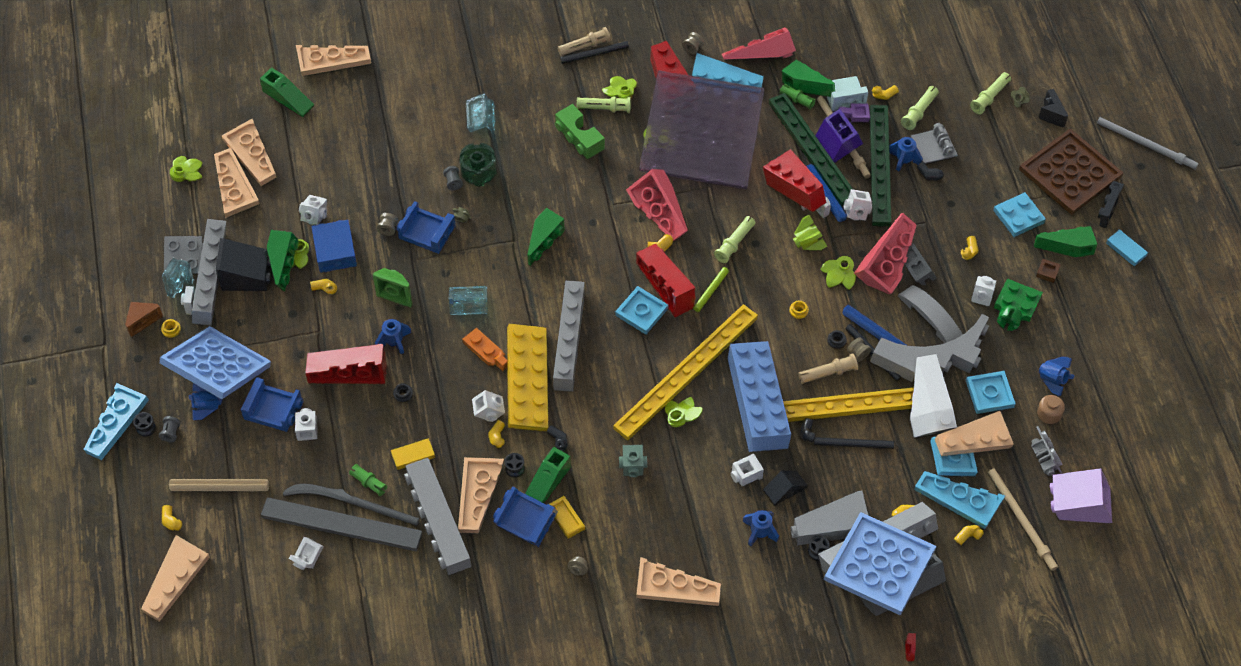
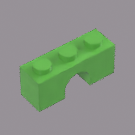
M573 104L555 114V127L558 131L563 132L569 143L575 145L579 154H583L589 159L605 149V138L595 127L589 130H579L583 127V114Z

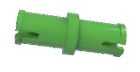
M784 84L780 89V94L785 93L788 98L792 99V102L795 104L799 103L808 109L813 108L816 102L814 98L803 94L802 90H796L787 84Z
M358 464L352 467L355 472L350 470L349 474L359 480L362 486L365 488L369 487L379 496L385 493L382 488L387 490L386 484L375 478L372 472L368 473Z

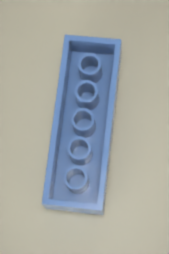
M768 341L730 344L728 363L749 452L788 449L791 431Z

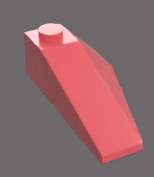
M782 28L764 35V40L750 41L747 47L742 45L721 55L723 59L781 56L787 58L792 56V52L796 51L790 32L786 28Z
M651 169L626 189L634 205L641 209L649 219H652L665 234L671 235L673 241H676L688 231L673 186L664 170Z
M901 213L866 255L854 274L866 285L887 294H892L902 279L903 266L907 261L908 248L911 246L917 225L904 213Z

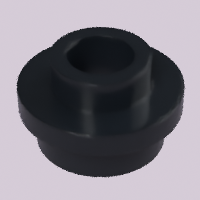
M835 330L828 335L827 342L830 347L840 349L846 345L847 338L842 331Z
M401 383L395 387L393 395L398 402H407L412 398L413 390L409 385Z

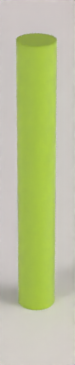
M726 267L721 269L695 304L693 309L696 312H700L729 273Z

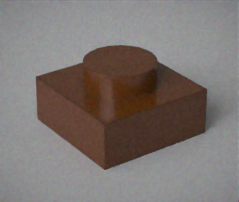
M1042 259L1036 277L1054 283L1061 264Z

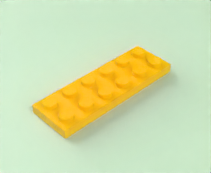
M509 324L507 327L508 428L547 431L546 328Z

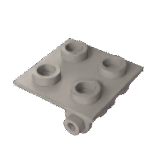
M936 123L932 131L911 135L923 158L922 162L925 164L958 156L944 125L941 123Z
M164 236V274L198 273L203 248L202 236Z
M1037 426L1036 428L1042 439L1036 438L1032 440L1031 447L1037 459H1039L1038 461L1043 472L1051 476L1058 469L1061 474L1062 471L1059 466L1063 464L1046 431L1041 432Z

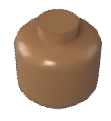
M1055 395L1043 397L1037 408L1039 419L1046 424H1054L1060 421L1065 410L1063 400Z

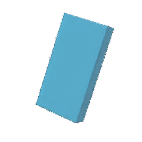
M1121 230L1117 231L1106 242L1107 245L1133 266L1137 265L1148 254L1146 250Z

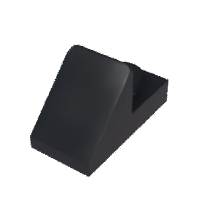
M1047 90L1046 97L1044 98L1045 106L1041 107L1039 119L1059 127H1065L1068 114L1055 90Z

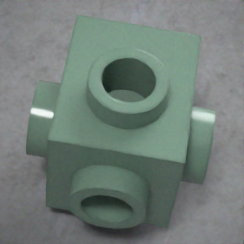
M623 445V456H619V468H623V476L637 477L643 475V468H647V456H643V445Z

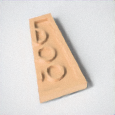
M296 45L302 76L371 64L368 46L337 48L336 45H329L328 48H318V45H311V47Z
M253 119L222 135V140L233 150L235 156L260 186L276 178L275 171Z
M229 148L214 154L225 218L259 205V200L233 150Z
M1001 411L939 434L935 438L941 456L1009 449L1014 445Z
M464 457L458 523L459 533H479L501 474L504 459Z
M176 535L141 608L142 611L160 622L210 558L209 554Z
M640 558L636 598L719 606L720 583L696 575L691 576L685 574L684 571L678 569L675 571L666 568L663 564H654L648 562L645 558Z

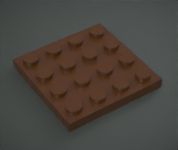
M1071 128L1019 167V170L1071 215L1105 191L1113 181L1116 182L1123 176V172Z

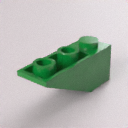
M797 59L782 70L783 84H787L796 90L800 89L803 93L831 97L832 92H835V83L831 79H827Z
M272 67L260 78L262 91L298 115L303 117L314 107V104L285 75Z
M548 208L534 222L527 254L528 265L530 266L535 261H538L542 253L549 249L554 240L565 231L564 218Z
M1080 226L1075 229H1061L1056 232L1037 234L1034 247L1072 257L1094 255L1097 241L1091 226Z
M271 230L267 251L275 284L282 291H285L286 285L290 281L289 274L294 265L295 250L298 249L299 241L292 232Z
M553 447L542 461L525 494L545 503L571 468L570 456Z

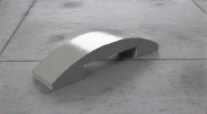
M912 285L898 294V297L910 309L914 307L937 330L936 335L944 343L955 340L963 335L945 309L922 289Z

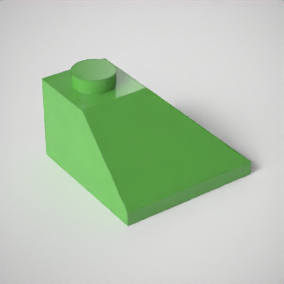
M386 268L374 272L373 279L376 296L411 308L410 286L401 273Z

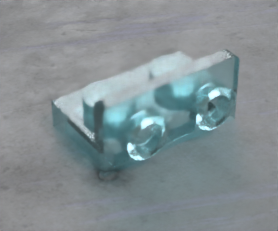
M485 93L466 100L467 129L470 132L487 127L490 131L495 130V104Z
M173 258L162 274L167 296L172 298L182 290L183 284L192 287L195 284L191 266L185 260Z
M487 286L449 287L450 315L487 314Z

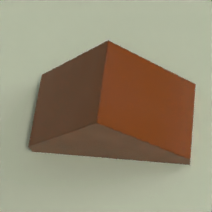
M130 303L125 323L130 337L163 317L160 306L154 303Z

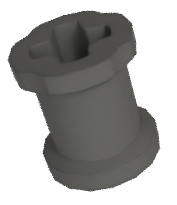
M449 166L443 171L449 190H458L463 186V181L458 175L459 168L456 166Z
M167 416L163 418L164 426L159 433V438L166 442H174L177 439V427L180 426L181 422L175 417Z

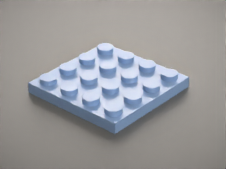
M210 326L160 357V364L220 399L225 398L268 369L271 361Z
M860 512L825 574L824 580L901 615L933 556L936 546Z

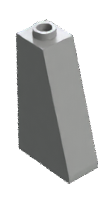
M857 491L796 517L794 526H791L792 538H796L797 545L809 544L810 540L815 536H824L828 541L846 539L860 512L868 515L863 492Z

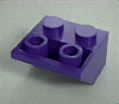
M841 109L826 117L815 135L834 163L863 144L859 134Z

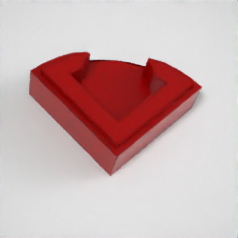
M908 633L905 640V657L907 661H914L916 633Z

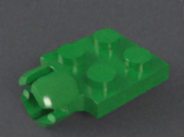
M1007 279L994 306L995 309L1000 311L997 318L999 326L1004 329L1006 323H1009L1007 331H1013L1019 327L1021 321L1030 322L1043 292Z

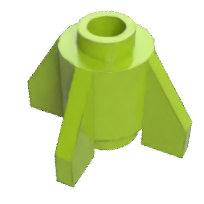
M810 215L802 218L794 233L795 238L793 240L798 248L802 247L803 250H822L827 245L823 238H821L822 234L816 225L810 226L814 223Z

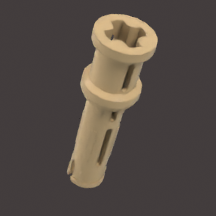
M604 27L598 32H590L586 37L557 46V49L562 57L589 46L597 47V44L611 42V38L607 28Z
M850 354L849 357L843 359L836 358L832 363L798 372L799 379L802 380L801 384L829 375H842L846 371L858 370V363L855 355Z

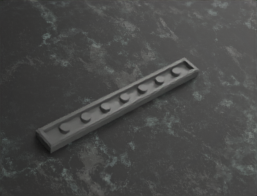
M268 497L261 513V517L264 519L416 552L422 537L421 530Z

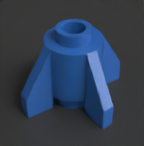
M904 137L889 146V153L897 156L899 160L896 167L897 171H900L903 163H909L913 160V163L919 165L923 161L915 140L910 137Z
M395 319L382 322V331L375 341V345L383 344L385 346L387 343L390 346H396L399 353L403 354L404 349L401 341L404 336L411 333V328Z
M1060 357L1048 360L1039 368L1040 378L1055 395L1061 396L1064 387L1060 384L1065 385L1068 379H1074L1075 375L1070 374V371L1066 369L1070 368L1071 358Z
M192 382L193 391H196V393L189 395V399L191 400L192 407L197 408V410H193V420H202L218 409L222 399Z
M761 510L743 517V522L751 526L752 534L748 545L752 546L757 537L764 538L766 536L777 543L779 535L772 524L773 512Z

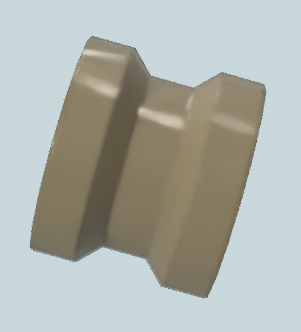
M692 32L689 34L688 39L683 41L682 46L687 53L694 55L703 46L704 40L698 33Z
M391 213L381 214L380 223L377 225L378 232L387 236L394 235L398 218Z
M858 337L850 343L847 351L850 354H854L856 360L860 362L870 354L872 348L869 345H865L864 340Z

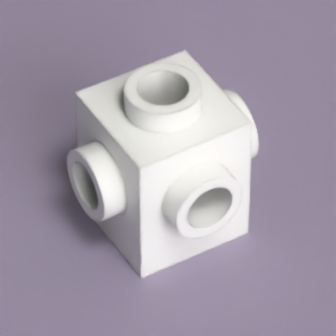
M851 189L849 198L844 202V210H846L848 218L866 220L867 215L872 210V200L869 192Z
M309 195L299 206V213H301L300 221L311 225H318L322 219L326 218L327 199Z
M485 390L472 399L474 416L493 422L505 413L503 397Z

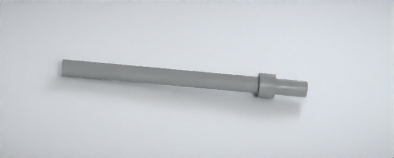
M1101 117L1097 121V124L1172 158L1180 165L1184 164L1195 170L1198 167L1199 163L1187 158L1183 153H1176Z

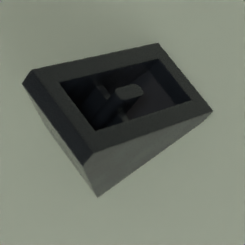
M781 470L763 491L775 506L808 488V485L797 471Z

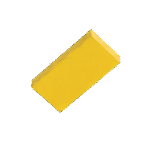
M429 438L391 450L397 470L425 458H429V460L435 458Z
M565 496L549 504L558 511L554 519L567 539L585 530V525Z

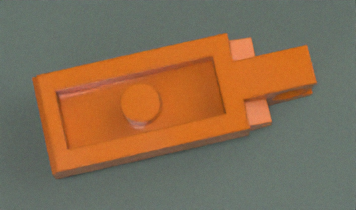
M475 328L462 339L463 344L488 366L496 365L502 371L508 368V360L505 358V353L478 328Z

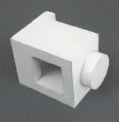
M304 408L300 412L295 413V433L298 441L317 439L316 412L311 409Z
M752 454L733 463L731 477L735 483L739 482L741 486H744L757 479L761 480L764 469L756 456Z

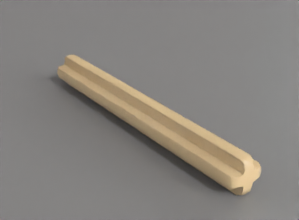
M171 479L169 481L170 491H268L269 481L267 479Z

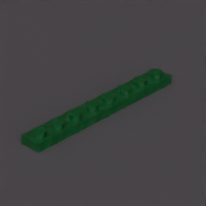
M783 93L769 99L771 108L809 162L815 166L839 204L843 206L845 200L849 198L851 189L853 190L851 185L787 95Z
M870 105L872 226L891 227L888 106Z

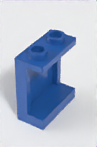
M414 201L412 206L407 208L404 219L400 220L397 225L399 239L439 254L456 226L455 216L447 213L445 218L420 209L418 202Z
M338 220L332 223L311 226L320 273L357 266L349 220Z
M256 377L241 408L243 419L287 432L290 425L292 426L295 422V413L298 409H301L303 398L300 390L290 393L265 385L264 379Z
M512 487L511 490L505 493L501 508L495 511L493 522L496 526L539 547L558 511L555 507L549 504L546 505Z

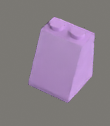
M1101 469L1053 475V483H1050L1051 494L1054 495V501H1051V509L1053 513H1056L1059 520L1112 523L1110 485Z

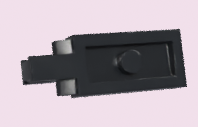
M1113 181L1109 186L1110 195H1106L1105 207H1101L1098 214L1100 227L1107 228L1123 190V183Z

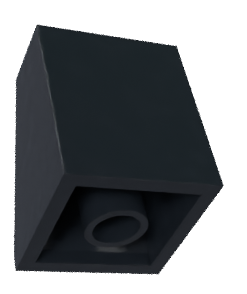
M220 238L216 273L222 291H267L268 284H271V273H269L271 263L267 249Z

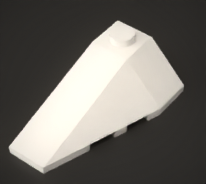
M937 355L917 357L912 410L910 413L914 438L943 433L957 428L952 403Z

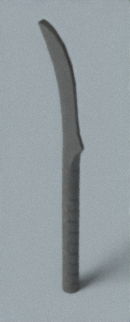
M297 484L283 492V496L315 494L334 498L415 526L419 524L420 518L351 496L343 489H330L313 484Z

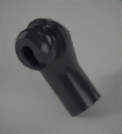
M924 162L917 166V169L926 180L937 181L944 177L942 170L929 169Z
M809 418L804 419L800 429V436L804 442L812 443L816 434L810 432L814 422Z
M551 425L547 430V434L555 438V447L557 449L565 450L568 446L567 434Z

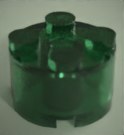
M472 143L461 150L459 155L460 172L465 181L474 184L476 187H481L495 177L497 173L496 156L492 147L485 143H480V145Z

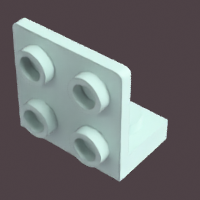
M857 76L832 80L835 83V92H832L831 97L827 96L832 111L838 110L839 107L850 108L851 103H867V87L860 86Z

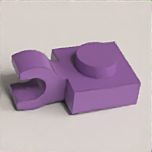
M851 103L850 108L839 107L847 119L851 118V122H869L870 120L868 104Z

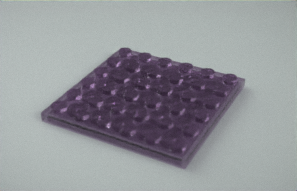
M658 70L639 171L649 172L651 169L664 170L667 176L747 189L764 88Z

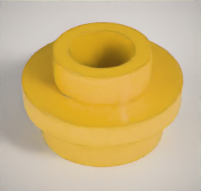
M800 300L792 303L789 309L791 316L796 319L805 318L809 311L806 303Z
M168 319L163 322L161 331L165 337L172 338L180 333L181 326L174 319Z

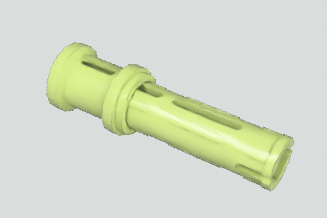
M1003 72L986 91H982L979 97L970 103V107L975 113L982 114L985 108L993 103L994 97L1011 81V77H1008L1009 74Z
M930 86L918 103L910 107L908 114L901 119V124L904 128L913 130L916 127L917 121L923 118V112L938 95L939 91L936 87L931 92L934 86Z
M615 96L611 97V99L577 97V109H605L613 113L616 111H627V113H630L631 97L627 99H620ZM587 103H602V105H598V104H587Z
M746 216L730 238L724 239L723 245L714 252V256L719 262L727 263L731 254L738 250V244L755 225V220L753 218L750 219V216Z

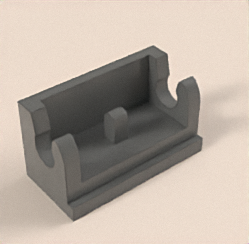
M912 243L908 248L906 256L908 258L905 265L916 282L926 285L924 282L926 279L930 278L933 281L937 277L918 248Z

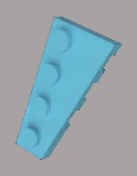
M699 53L696 55L691 77L695 85L761 94L763 76Z
M116 383L114 387L115 392L112 397H109L107 401L108 406L105 412L101 413L99 417L100 422L97 428L93 429L84 448L86 454L102 460L132 423L135 416L149 401L147 396Z
M926 471L914 488L915 491L983 529H986L1005 498V495L988 493L989 490L975 489L969 487V484L962 482L960 484L950 481L949 478Z

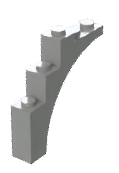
M982 314L976 324L965 334L941 345L927 347L907 346L881 338L870 362L888 371L897 373L902 378L911 382L915 377L917 357L934 354L937 355L942 374L944 371L948 373L951 365L970 373L973 367L977 368L981 357H978L981 351L978 347L982 341L979 337L980 335L985 336L989 325L986 324L989 317Z

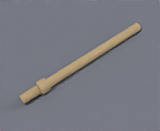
M819 96L817 101L828 117L833 112L824 97ZM856 149L850 152V155L854 160L855 167L861 171L865 179L869 178L871 174L866 167L865 160L859 156Z
M991 469L988 474L1001 494L1005 495L1008 505L1036 546V552L1041 559L1045 560L1051 571L1056 570L1058 565L1052 558L1050 549L1047 545L1043 544L997 471Z

